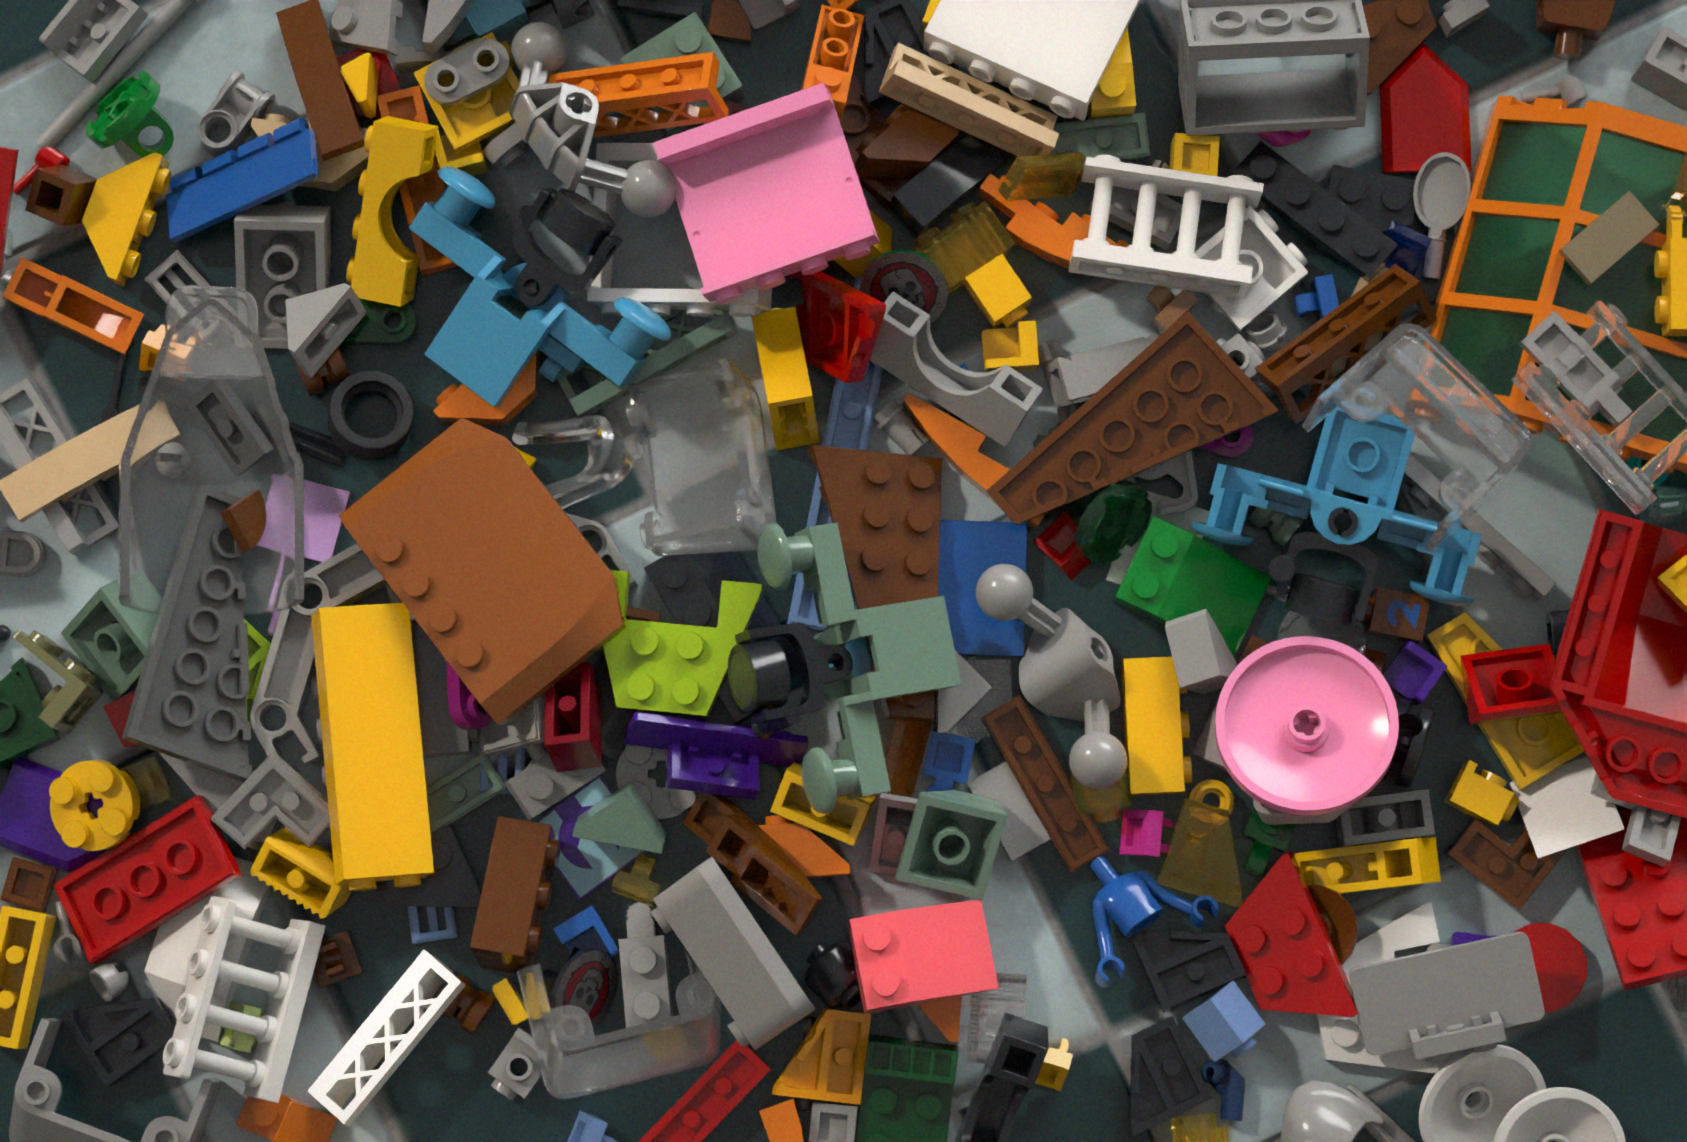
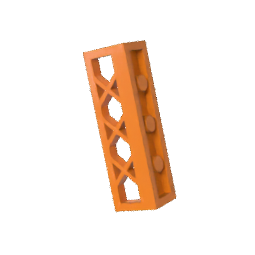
M714 52L549 74L547 84L567 83L587 89L594 94L599 103V110L592 138L709 123L727 117L729 112L727 105L716 89L720 62ZM706 100L709 106L697 107L688 102ZM658 106L669 110V112L658 113L647 109V107ZM618 112L628 117L616 118L605 113Z

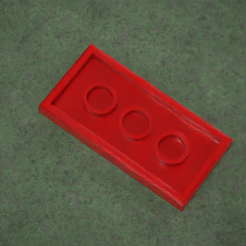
M196 795L53 884L90 964L100 963L242 875L220 827L211 820L213 813L205 796Z

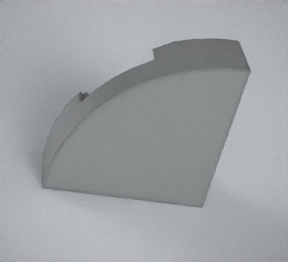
M413 45L399 46V56H394L395 64L400 74L419 70L442 58L440 49L436 53L426 52L425 49L415 51V46Z

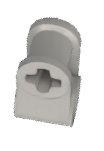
M237 70L232 73L198 123L197 132L205 150L213 157H217L232 149L237 152L238 147L245 142L253 131L251 127L252 118L264 119L274 104L275 95L270 91L264 93L245 80V74ZM215 127H229L231 133L225 141L215 143L209 140L210 132Z

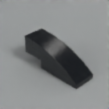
M968 134L893 194L890 204L920 236L948 211L951 212L980 187L990 173L992 175L995 174L1015 155Z

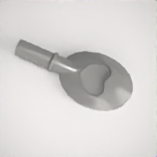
M1448 152L1434 154L1428 158L1421 166L1414 184L1413 199L1416 213L1423 224L1429 227L1428 236L1426 237L1427 246L1422 277L1440 279L1444 245L1447 241L1446 231L1462 219L1472 187L1470 172L1466 164L1460 157Z

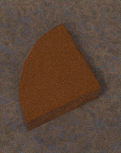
M713 0L708 25V32L711 37L751 44L750 22L740 4L735 0Z
M260 489L249 492L221 512L242 552L255 547L265 530L266 506Z

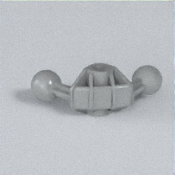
M533 22L522 27L516 33L511 45L512 59L515 66L521 72V76L509 114L517 123L522 133V139L526 144L530 145L544 165V168L563 182L569 191L575 192L578 183L620 194L626 208L637 216L652 218L668 211L675 201L677 185L673 173L662 163L653 160H643L631 165L626 170L587 159L599 110L598 100L590 91L563 82L546 84L549 74L558 73L567 60L568 45L566 39L558 28L549 23Z
M998 564L988 568L980 576L975 591L976 600L982 612L997 621L1006 622L1018 618L1034 629L1019 664V685L1024 697L1031 705L1048 716L1083 721L1085 735L1074 743L1069 755L1071 772L1075 779L1085 787L1098 790L1113 786L1122 778L1126 771L1127 754L1122 743L1110 734L1109 713L1120 706V692L1113 670V655L1109 645L1102 636L1092 630L1070 609L1062 608L1054 613L1034 599L1031 580L1019 567L1011 564Z

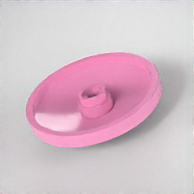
M1296 636L1277 640L1260 647L1244 658L1229 675L1222 688L1215 717L1217 748L1226 770L1237 785L1250 797L1269 808L1284 813L1304 816L1339 811L1351 806L1370 793L1383 778L1391 764L1399 731L1398 711L1393 693L1375 665L1364 655L1343 643L1312 636Z

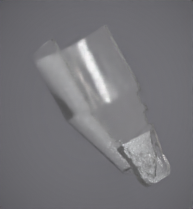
M189 285L178 288L168 299L165 310V335L119 462L118 599L121 605L141 612L159 613L195 487L200 484L240 499L249 492L260 489L266 506L264 533L255 547L244 551L245 553L241 555L242 582H246V599L243 600L244 616L287 610L302 603L304 600V465L300 453L296 451L289 430L290 424L286 412H283L275 389L276 383L258 333L257 302L252 294L244 289ZM214 379H226L274 448L272 452L249 471L238 477L231 471L185 405L187 401Z

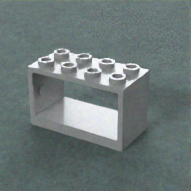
M1180 0L1178 88L1186 135L1257 134L1269 131L1301 132L1310 129L1332 128L1335 130H1345L1351 127H1365L1370 36L1362 1ZM1345 54L1346 58L1345 69L1197 76V61Z

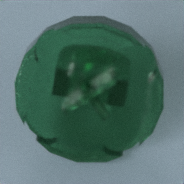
M1124 480L1090 494L1092 502L1088 505L1087 509L1084 506V497L1066 505L1068 515L1078 524L1075 534L1076 547L1091 562L1104 564L1117 560L1122 555L1119 550L1126 544L1130 547L1136 544L1147 528L1152 514V502L1147 499L1148 492L1136 482Z

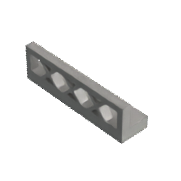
M27 377L0 393V442L17 470L38 458L35 457L31 450L35 431L52 434L57 442L56 447L67 442L66 437ZM26 392L33 403L29 423L13 420L4 407L6 403ZM39 415L47 427L37 425ZM17 427L27 429L25 439ZM94 483L77 493L75 498L70 497L65 500V502L74 503L71 514L61 500L42 510L67 551L75 556L121 528ZM85 489L93 502L82 500ZM81 505L98 509L107 523L86 537L77 525Z

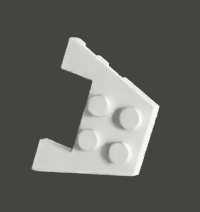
M1432 902L1421 904L1414 910L1356 943L1353 954L1342 965L1350 986L1349 973L1354 967L1394 959V952L1398 950L1440 942ZM1315 1014L1325 1060L1436 1074L1451 1058L1463 1052V1050L1451 1052L1452 1056L1439 1062H1426L1425 1058L1416 1060L1412 1048L1380 1055H1370L1365 1049L1358 1015L1344 1017Z

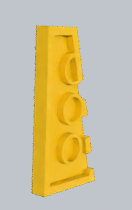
M1464 612L1424 637L1438 660L1447 665L1445 671L1467 706L1461 669V655L1503 649ZM1563 712L1478 724L1518 790L1584 752Z

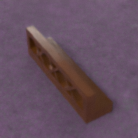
M1395 264L1255 367V370L1260 380L1277 393L1289 419L1298 424L1437 321V318L1421 282ZM1413 303H1416L1420 314L1406 324H1399L1403 311ZM1377 330L1383 331L1379 344L1371 350H1364L1368 337ZM1340 357H1348L1344 370L1336 376H1329L1332 364ZM1305 383H1313L1309 396L1296 405L1291 394Z

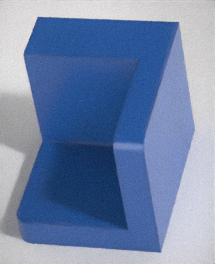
M593 905L553 929L561 943L566 946L570 955L574 947L582 950L589 948L607 953L611 959L620 954L619 946Z

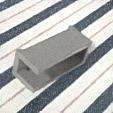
M1152 333L1146 339L1140 337L1072 354L1067 358L1057 357L1045 367L1057 408L1060 409L1088 401L1158 338L1157 333Z

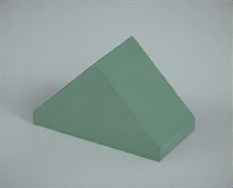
M629 782L579 815L572 837L661 854L666 842L667 831L632 782Z

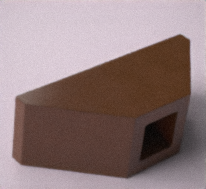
M901 104L884 122L888 126L879 136L874 131L871 132L856 148L855 151L860 155L854 164L857 175L913 178L950 148L959 134L958 128L912 107L907 108L904 104Z

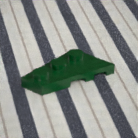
M23 657L11 667L12 671L0 681V768L60 740L57 730L51 728L39 718V715L45 709L41 706L43 697L28 662Z

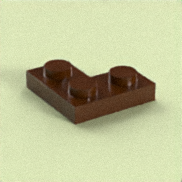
M1474 819L1446 855L1511 908L1519 911L1568 849L1538 858L1526 827L1512 845L1509 846L1481 822Z

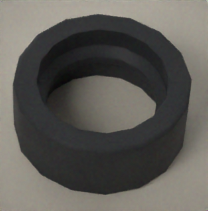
M380 371L358 372L346 377L335 388L327 412L328 430L334 443L347 455L361 460H381L395 454L406 443L414 420L413 400L407 388L395 377ZM361 393H375L385 397L394 405L397 413V422L394 429L382 438H365L355 434L345 422L344 410L347 403L354 396Z

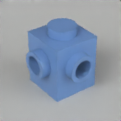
M1234 980L1207 997L1182 1018L1214 1062L1228 1053H1231L1234 1058L1245 1053L1257 1043L1252 1036L1266 1024Z

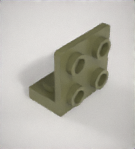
M17 630L12 637L67 681L63 687L56 685L46 695L41 703V706L45 709L39 715V718L51 728L70 734L103 694L94 685L99 678L79 662L76 663L70 658L66 662L62 660L59 656L64 650L46 635H41L36 630H33L30 635Z

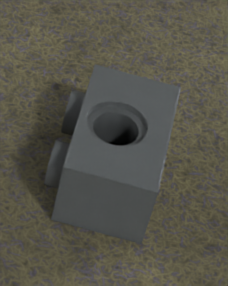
M1429 789L1364 797L1335 819L1339 848L1435 835Z

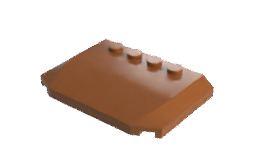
M460 418L339 515L348 532L479 704L501 727L626 628L618 596L620 592L617 578L512 443L506 437L464 418Z

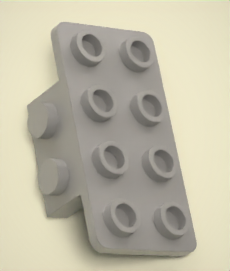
M1514 932L1357 966L1351 969L1349 973L1356 1009L1359 1013L1358 1018L1365 1049L1370 1055H1380L1412 1048L1416 1060L1425 1058L1426 1062H1439L1452 1056L1451 1052L1470 1049L1474 1053L1485 1052L1496 1048L1497 1042L1507 1041L1504 1028L1538 1021L1545 1014L1530 940L1524 932Z

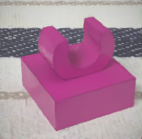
M1123 810L1119 854L1160 857V853L1171 851L1172 845L1162 844L1161 837L1162 827H1173V821L1163 818L1164 812Z

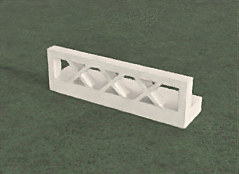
M423 950L309 1088L308 1092L343 1124L349 1127L461 992L465 984L442 961ZM447 981L449 984L436 999H431L442 984ZM414 1020L415 1025L408 1034L401 1035ZM385 1055V1061L380 1068L372 1070ZM356 1090V1097L345 1110L341 1108Z

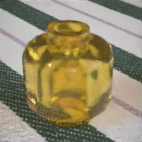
M1128 766L1122 778L1116 784L1106 789L1097 790L1085 787L1071 774L1076 808L1083 814L1093 815L1095 822H1108L1120 818V811L1132 803L1133 795L1130 794Z

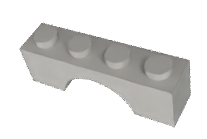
M892 292L884 302L886 304V312L870 361L905 382L910 388L927 396L942 406L947 412L956 415L978 429L986 437L1006 447L1043 388L1006 364L990 372H972L956 366L944 357L935 345L930 331V315L900 295Z

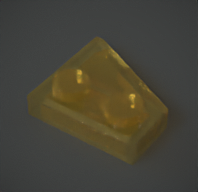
M1184 799L1158 875L1159 885L1197 896L1208 895L1218 902L1240 908L1243 904V894L1228 810L1191 799Z

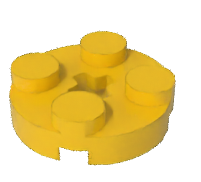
M89 760L68 767L59 778L53 780L49 788L51 818L56 830L67 846L72 848L78 847L86 851H99L112 848L127 839L130 835L128 832L132 828L133 821L138 820L140 813L139 792L129 774L124 770L120 771L114 765H111V762ZM91 794L94 799H102L103 807L98 809L97 818L87 809V802Z

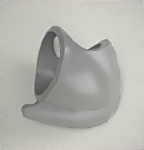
M1312 1080L1297 1087L1290 1095L1282 1118L1281 1141L1353 1142L1366 1124L1372 1123L1381 1126L1384 1122V1117L1348 1090L1331 1082Z

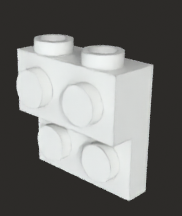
M1251 205L1245 209L1239 261L1245 266L1253 267L1251 285L1246 298L1206 293L1239 332L1268 307L1273 306L1306 278L1308 274L1304 267L1308 261L1302 252L1293 243L1285 246L1275 234L1279 230L1275 221L1266 211L1261 209L1257 213ZM1225 227L1194 252L1199 259L1216 261L1221 258Z

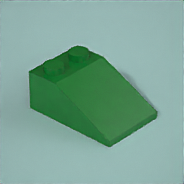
M1153 516L1112 602L1165 626L1166 621L1207 609L1233 657H1235L1272 577L1200 537Z

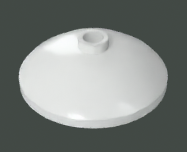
M1497 1044L1496 1048L1485 1052L1474 1053L1468 1049L1459 1053L1437 1071L1423 1094L1419 1109V1129L1423 1142H1493L1500 1123L1510 1109L1528 1095L1546 1089L1540 1070L1522 1052L1504 1045Z
M1569 1087L1547 1088L1523 1098L1505 1115L1493 1141L1626 1142L1623 1129L1617 1117L1607 1105L1585 1091Z

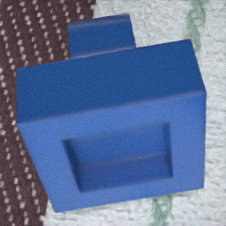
M1333 274L1315 277L1310 284L1312 293L1295 296L1292 303L1296 318L1316 314L1319 321L1339 306Z

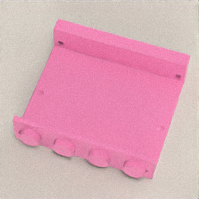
M825 83L653 142L659 161L668 167L675 177L677 185L675 199L704 286L700 288L701 293L709 302L716 300L717 304H727L743 297L742 291L758 285L761 290L774 288L786 281L784 276L798 271H802L803 275L817 273L828 267L827 261L841 256H845L846 260L860 258L870 253V246L880 243L831 93Z

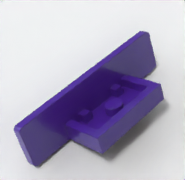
M636 712L633 714L625 731L624 743L667 750V788L755 800L760 790L759 763L790 767L794 762L799 764L808 748V737L795 735L788 731H775L770 738L761 739L753 733L752 728L745 725H725L706 722L698 718L682 719L662 716L656 712Z

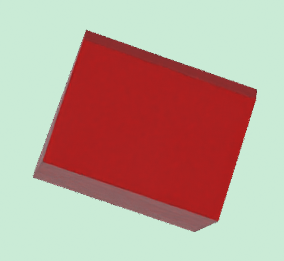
M1550 644L1461 655V669L1470 725L1562 712L1548 686L1555 662Z

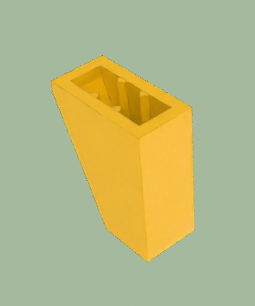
M795 307L786 309L772 308L771 311L751 316L776 451L820 443L813 395Z

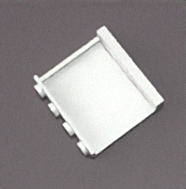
M940 0L924 31L923 50L927 51L937 61L948 65L954 63L967 69L978 80L983 82L994 81L1006 86L1015 96L1021 99H1035L1042 102L1061 117H1075L1084 121L1087 116L1088 105L1139 3L1143 4L1145 0Z

